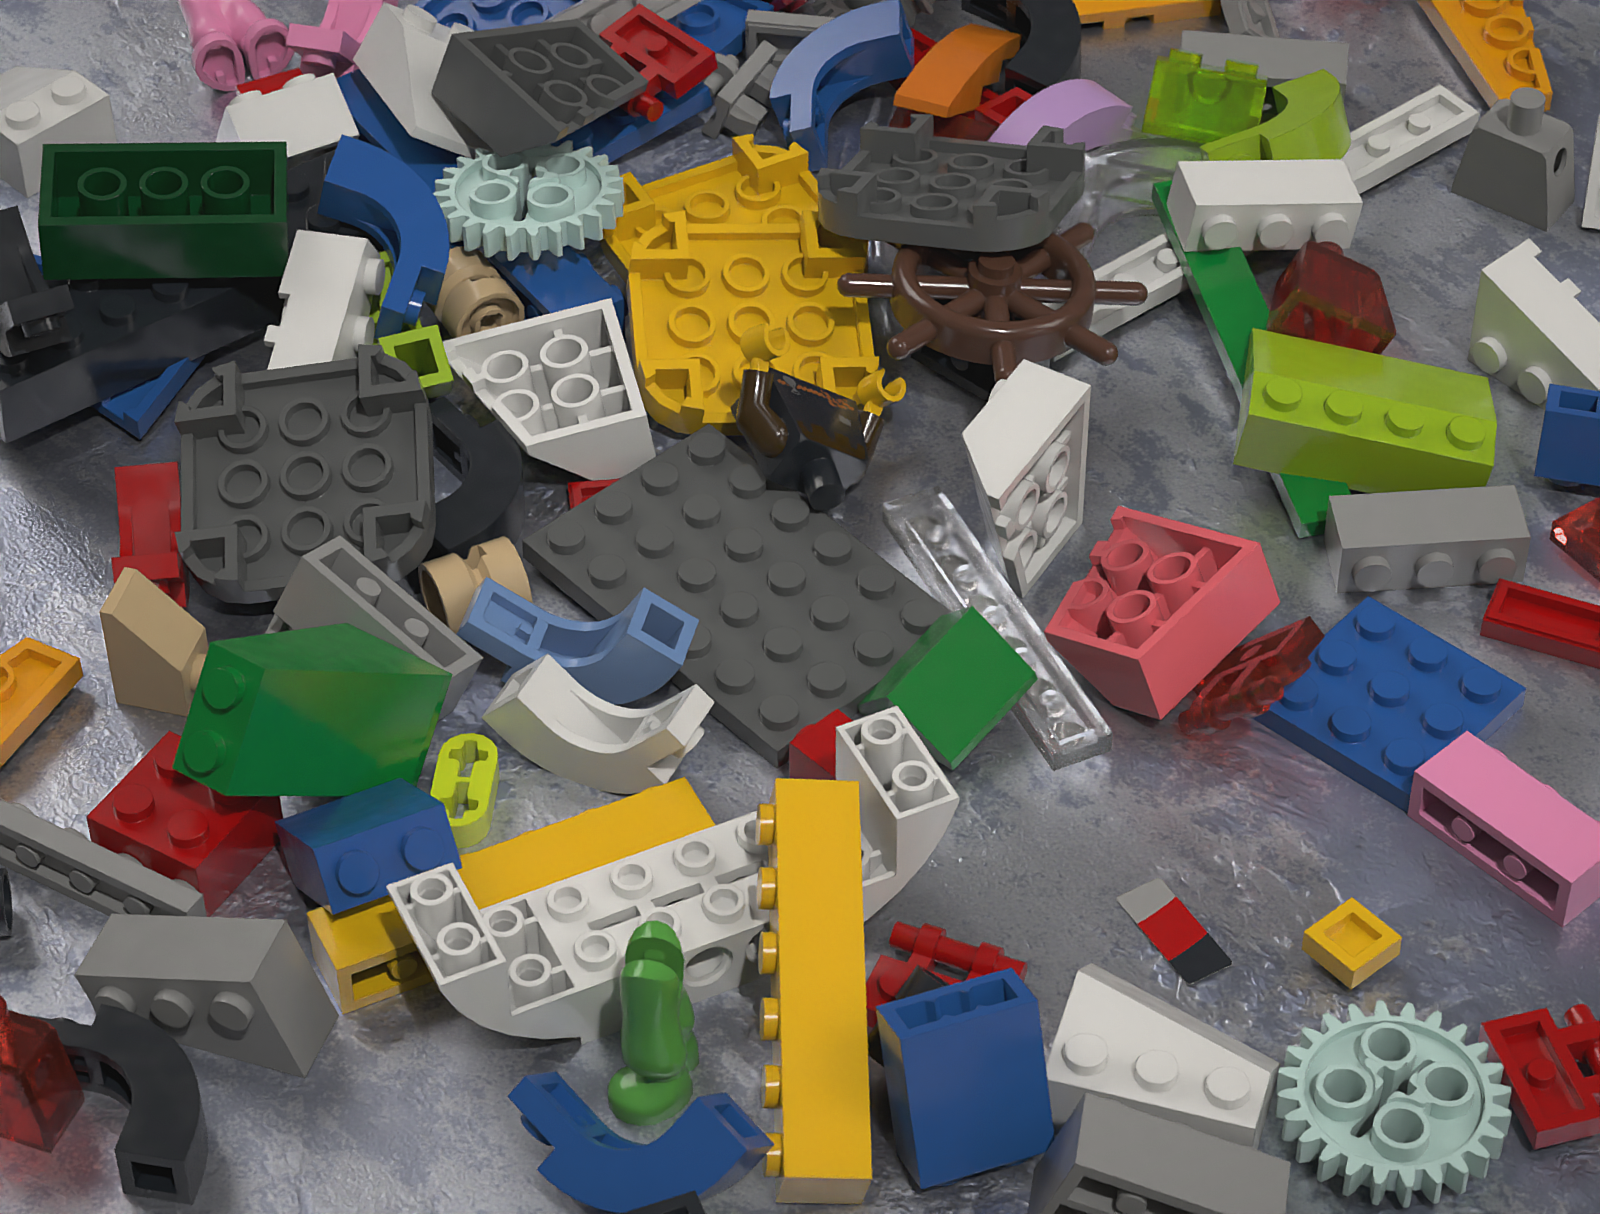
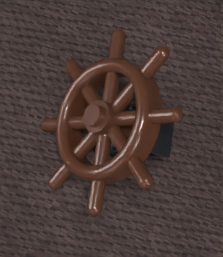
M1079 222L1059 235L1052 232L1050 236L1038 244L1018 250L1001 252L966 251L886 242L898 249L893 262L892 274L845 273L837 281V289L845 297L889 298L891 310L895 318L905 329L893 336L887 343V352L893 359L902 360L911 355V358L988 402L995 384L1000 379L1007 380L1023 359L1049 369L1051 358L1061 355L1072 348L1101 365L1108 366L1113 364L1118 358L1117 347L1112 342L1089 330L1092 323L1094 305L1138 306L1143 304L1148 297L1146 286L1140 282L1098 281L1095 279L1090 264L1079 251L1090 244L1095 235L1093 227L1086 222ZM931 270H935L944 276H933L926 274L929 273ZM1041 274V275L1045 276V277L1048 278V279H1033V278H1035V277H1037L1038 275ZM1043 303H1060L1064 305L1057 310H1053Z

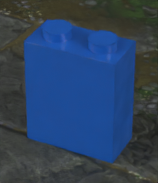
M397 778L275 821L293 884L333 915L389 895L386 888L389 884L452 862L457 870L463 868L444 803L402 778Z
M1012 968L876 1006L896 1153L920 1189L931 1186L952 1185L959 1182L965 1176L998 1166L1019 1165L1029 1160L1030 1157L1045 1153L1048 1150L1055 1136L1038 999Z

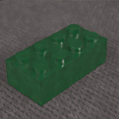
M287 142L43 144L38 233L44 280L283 277L289 259Z

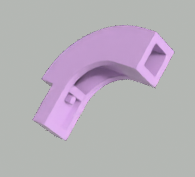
M1072 79L1045 88L1025 101L999 126L988 142L1027 145L1041 127L1046 125L1063 128L1064 143L1073 145V143L1085 142V152L1095 147L1108 146L1141 156L1151 136L1133 125L1137 116L1131 112L1133 107L1095 81Z

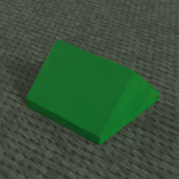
M972 605L940 616L896 662L883 679L857 704L859 713L866 717L898 705L933 759L954 771L1031 688L1038 678L1036 672Z

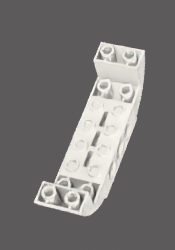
M898 705L836 727V780L859 781L864 922L899 893L924 865L945 834L960 802L959 795ZM757 811L478 910L453 862L386 886L387 892L441 993L458 1012L480 1026L510 1036L537 1039L577 1037L580 1044L583 1045L620 1031L622 1028L620 974L625 966V952L628 940L634 930L646 921L663 922L675 931L683 951V984L691 1004L769 976L760 975L758 968L760 933L770 932L769 910H760L757 906L758 871L760 867H768V846H760L756 843Z

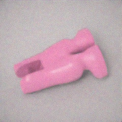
M177 0L187 25L189 41L193 49L192 66L199 79L211 88L222 91H236V85L245 82V67L242 56L245 57L248 69L256 80L280 73L287 67L294 55V51L286 45L288 35L286 25L274 18H266L263 11L251 0Z

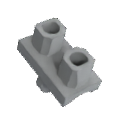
M764 40L740 69L738 68L739 61L735 56H724L715 53L718 69L702 80V82L710 89L711 98H715L716 111L704 124L703 133L714 140L718 138L725 128L730 129L739 136L754 134L755 137L765 123L770 110L752 100L751 97L773 109L769 97L772 82L778 68L771 64L778 48Z

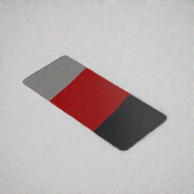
M1156 878L1117 897V902L1187 984H1193L1232 965V960L1162 879Z

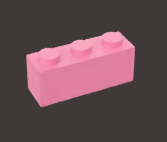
M1466 731L1414 771L1407 816L1562 928L1600 898V821L1594 820L1561 797L1554 788L1541 783L1511 762L1501 751L1488 746L1476 736Z

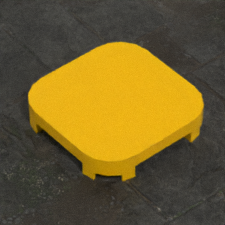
M754 134L732 137L731 156L644 185H640L629 171L619 176L623 177L625 204H623V217H616L615 229H603V239L599 243L605 257L627 285L633 240L638 241L644 232L661 223L663 213L685 210L687 224L800 223L803 209L818 211V182L809 171V153L795 141L791 143L789 150L777 146L754 145ZM849 237L853 242L855 240H858L856 238ZM861 239L867 256L864 273H868L869 240Z
M805 209L802 210L800 223L687 224L685 210L663 213L661 223L644 232L638 241L633 240L626 285L634 375L645 410L656 422L677 433L691 435L707 424H711L725 436L743 435L738 430L736 420L730 409L739 398L743 370L750 369L751 364L741 351L740 339L748 329L763 323L769 324V331L780 327L786 328L790 337L788 352L781 357L769 360V367L854 400L858 410H863L864 405L859 400L857 386L864 377L878 371L879 357L874 356L867 298L845 297L837 289V281L843 274L864 273L867 256L861 239L853 242L849 237L837 235L824 229L819 222L818 211Z

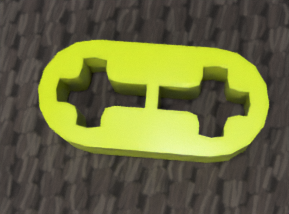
M475 733L459 734L450 738L442 745L438 754L430 792L432 797L444 803L457 848H468L478 844L487 836L491 826L500 780L497 747L486 736ZM474 762L471 777H461L460 771L465 769L466 764ZM458 803L468 804V810L463 813L462 818L454 819Z

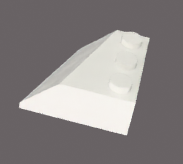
M611 298L442 341L450 366L528 455L592 481L622 478L656 457L646 411Z
M1023 359L1007 380L1000 379L995 384L987 404L962 432L987 534L1011 593L1021 598H1024L1082 524L1091 396L1090 384Z
M1091 963L1077 971L1046 1064L1054 1135H1058L1085 1092L1101 1098L1117 1100L1128 1107L1171 1122L1187 1124L1193 1129L1258 1149L1276 1086L1280 1063Z

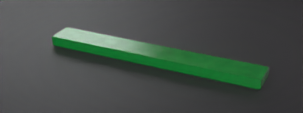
M1173 180L1153 183L1151 199L1241 404L1252 328L1279 333L1241 247L1184 252L1167 207V200ZM1271 473L1298 538L1324 534L1329 496L1352 495L1345 482L1285 473Z

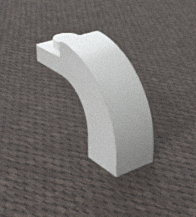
M547 653L512 674L481 718L513 748L549 772L600 791L632 794L640 793L649 787L660 786L669 781L685 755L702 738L705 730L700 724L715 702L695 684L651 708L630 709L620 707L590 693Z

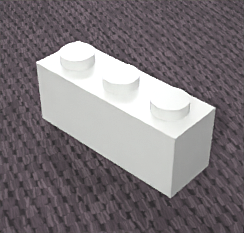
M1343 159L1177 161L1167 200V207L1184 252L1241 247L1242 251L1349 249L1363 205V201Z

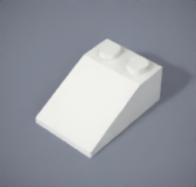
M384 2L353 58L355 64L411 137L471 159H476V148L494 152L465 123L454 118L450 113V109L431 93L451 34L474 30L460 23H453L451 28L437 23V19L433 15L415 5L408 4L405 10Z
M16 66L0 75V178L26 198L40 192L43 144L117 143L109 95L77 71Z

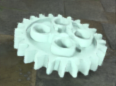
M570 140L558 147L551 146L550 143L504 157H500L495 151L489 152L482 148H476V159L459 156L457 158V168L445 167L443 169L444 179H437L435 181L436 192H433L445 216L449 241L451 243L463 240L465 251H471L484 246V257L488 258L499 251H506L507 259L511 261L520 252H528L532 260H538L541 251L549 250L557 257L563 256V246L566 245L579 250L585 249L584 238L600 241L603 239V229L616 228V217H623V204H625L623 177H619L618 165H609L606 154L593 157V149L590 146L573 151V142Z
M1377 1000L1374 1016L1365 1017L1363 1012L1353 1003L1348 1005L1345 1023H1342L1333 1015L1325 1013L1322 1015L1320 1032L1304 1027L1301 1030L1299 1047H1287L1284 1067H1280L1278 1072L1275 1116L1284 1119L1281 1136L1283 1141H1298L1296 1161L1298 1163H1305L1319 1159L1316 1179L1320 1182L1328 1180L1336 1174L1344 1177L1343 1195L1348 1197L1361 1184L1370 1187V1199L1374 1205L1380 1203L1386 1190L1395 1191L1403 1207H1409L1412 1192L1415 1190H1421L1428 1200L1436 1204L1439 1203L1442 1183H1445L1455 1192L1462 1194L1466 1190L1469 1174L1484 1179L1487 1175L1489 1160L1499 1159L1501 1156L1504 1137H1507L1512 1111L1508 1110L1511 1087L1501 1085L1504 1069L1502 1063H1486L1489 1047L1486 1042L1475 1043L1469 1046L1465 1045L1468 1028L1466 1025H1458L1448 1032L1441 1029L1442 1012L1436 1010L1424 1022L1415 1019L1413 1003L1407 1002L1400 1016H1391L1384 1001Z

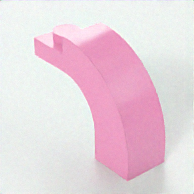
M329 0L320 27L289 23L286 45L301 56L299 69L303 74H314L318 78L334 73L335 78L341 77L359 69L353 58L383 3L386 2L397 7L399 0Z

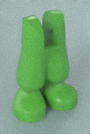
M646 921L634 930L628 940L625 952V966L620 974L622 1007L620 1042L621 1053L626 1067L619 1069L607 1086L609 1109L623 1122L637 1126L657 1125L674 1117L683 1109L693 1095V1082L689 1071H693L699 1064L698 1041L693 1031L695 1014L683 984L684 956L681 943L675 931L669 925L660 921Z

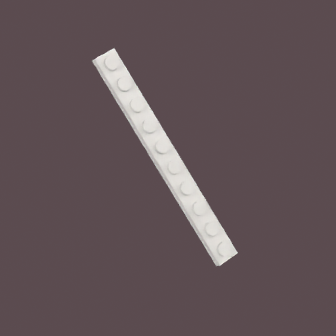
M1439 84L1350 132L1351 145L1342 159L1358 193H1363L1472 133L1479 120L1480 112ZM1166 232L1093 271L1095 279L1098 281L1140 282L1146 286L1148 297L1143 304L1138 306L1094 305L1092 323L1089 330L1102 336L1190 288ZM1257 250L1243 251L1246 257ZM1043 303L1053 310H1057L1064 305L1060 303ZM1071 348L1065 353L1053 357L1050 360L1055 362L1058 359L1068 355L1069 353L1075 350Z

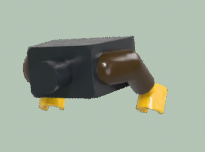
M768 323L752 327L740 339L741 351L744 357L751 362L750 369L743 370L739 398L730 407L738 430L747 441L762 473L771 482L806 494L811 506L816 510L833 509L843 502L845 490L849 486L859 483L866 474L885 420L880 417L883 408L900 401L906 393L905 380L899 377L889 382L883 389L882 378L885 373L884 368L864 377L857 386L858 397L864 405V409L858 410L854 400L769 367V360L781 357L788 352L790 348L789 333L784 327L769 331Z

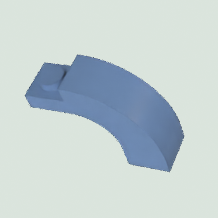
M486 576L475 590L456 635L507 664L500 680L504 683L509 680L512 674L548 653L590 693L611 704L619 705L650 695L673 677L684 663L699 620L655 593L643 588L621 613L612 618L595 622L573 621L555 616L539 608Z

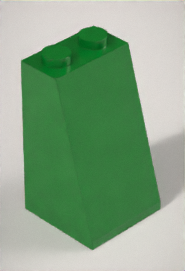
M348 623L211 641L172 769L225 796H349L397 778H402L416 787L452 678V673Z

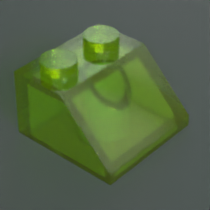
M1170 48L1169 57L1157 56L1141 132L1207 144L1260 125L1268 76L1258 74L1259 64L1226 58L1224 67L1202 63L1204 55L1202 53Z

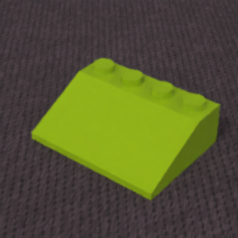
M1252 328L1233 464L1276 474L1285 473L1345 482L1349 489L1366 493L1486 487L1494 467L1497 419L1488 377Z

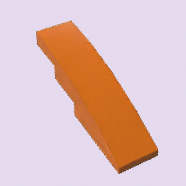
M973 23L953 30L936 43L914 67L895 93L893 105L945 118L974 110L980 104L983 86L999 82L1003 60L1013 58L1019 51L1022 35Z

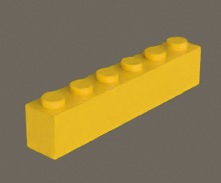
M682 777L660 786L649 787L640 793L610 804L585 810L579 815L546 827L524 832L515 838L479 851L460 855L463 868L457 871L478 910L710 828L715 826V823L686 777ZM390 895L334 915L324 907L306 912L313 958L342 1015L434 981Z
M775 778L769 804L759 803L756 814V843L760 846H768V867H760L758 871L757 906L760 910H769L770 932L760 933L758 968L760 975H771V998H762L759 1029L761 1041H772L773 1065H763L761 1105L762 1108L774 1109V1133H765V1135L775 1144L762 1158L763 1176L775 1177V1203L862 1204L872 1181L859 781Z

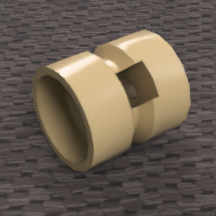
M458 246L449 250L448 264L437 305L425 303L444 325L452 338L508 325L525 319L524 306L504 279L499 276L496 269L484 257L481 251L477 249L465 251L464 246Z
M504 536L472 546L465 560L457 554L451 553L421 563L418 567L419 584L426 609L455 634L458 632L475 590L486 576L533 603L531 588L521 558L511 541Z

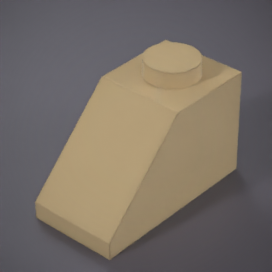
M124 567L99 611L116 703L187 717L208 651L206 629L137 569Z

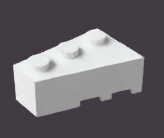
M297 230L278 292L279 297L285 299L280 326L268 325L264 338L265 346L274 347L267 370L358 358V344H373L375 325L374 319L369 317L373 295H380L383 289L385 262L383 259H380L381 255L367 238Z
M1528 238L1481 269L1467 360L1525 397L1528 401L1545 410L1549 384L1600 391V323L1576 299L1581 290L1569 278L1560 283L1536 259L1542 251Z

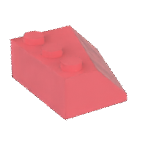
M1118 506L1110 519L1114 530L1107 541L1096 542L1089 554L1092 563L1091 569L1085 579L1072 583L1044 630L1047 641L1112 705L1162 720L1249 633L1255 630L1280 604V600L1260 542Z

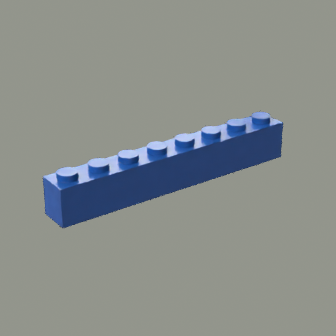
M360 69L336 78L358 129V140L379 147L394 155L414 170L432 192H436L435 181L437 179H444L443 169L445 167L457 168V158L465 156L411 137ZM463 240L452 243L449 241L450 249L464 246ZM569 245L563 246V256L557 257L549 250L541 251L538 260H532L528 252H520L513 261L507 259L506 251H499L489 258L486 257L499 276L504 279L524 306V320L611 298L623 339L626 343L625 317L628 315L626 299L616 285H609L593 269L591 262L584 254H577ZM484 246L477 248L484 255Z

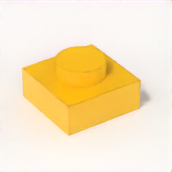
M1351 897L1304 931L1301 949L1352 990L1400 954L1402 936Z

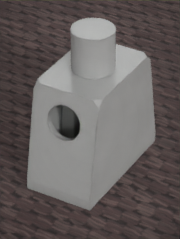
M1522 87L1511 93L1510 100L1499 99L1476 123L1453 181L1451 192L1547 232L1574 202L1573 129L1568 123L1544 114L1546 98L1541 91L1530 87Z

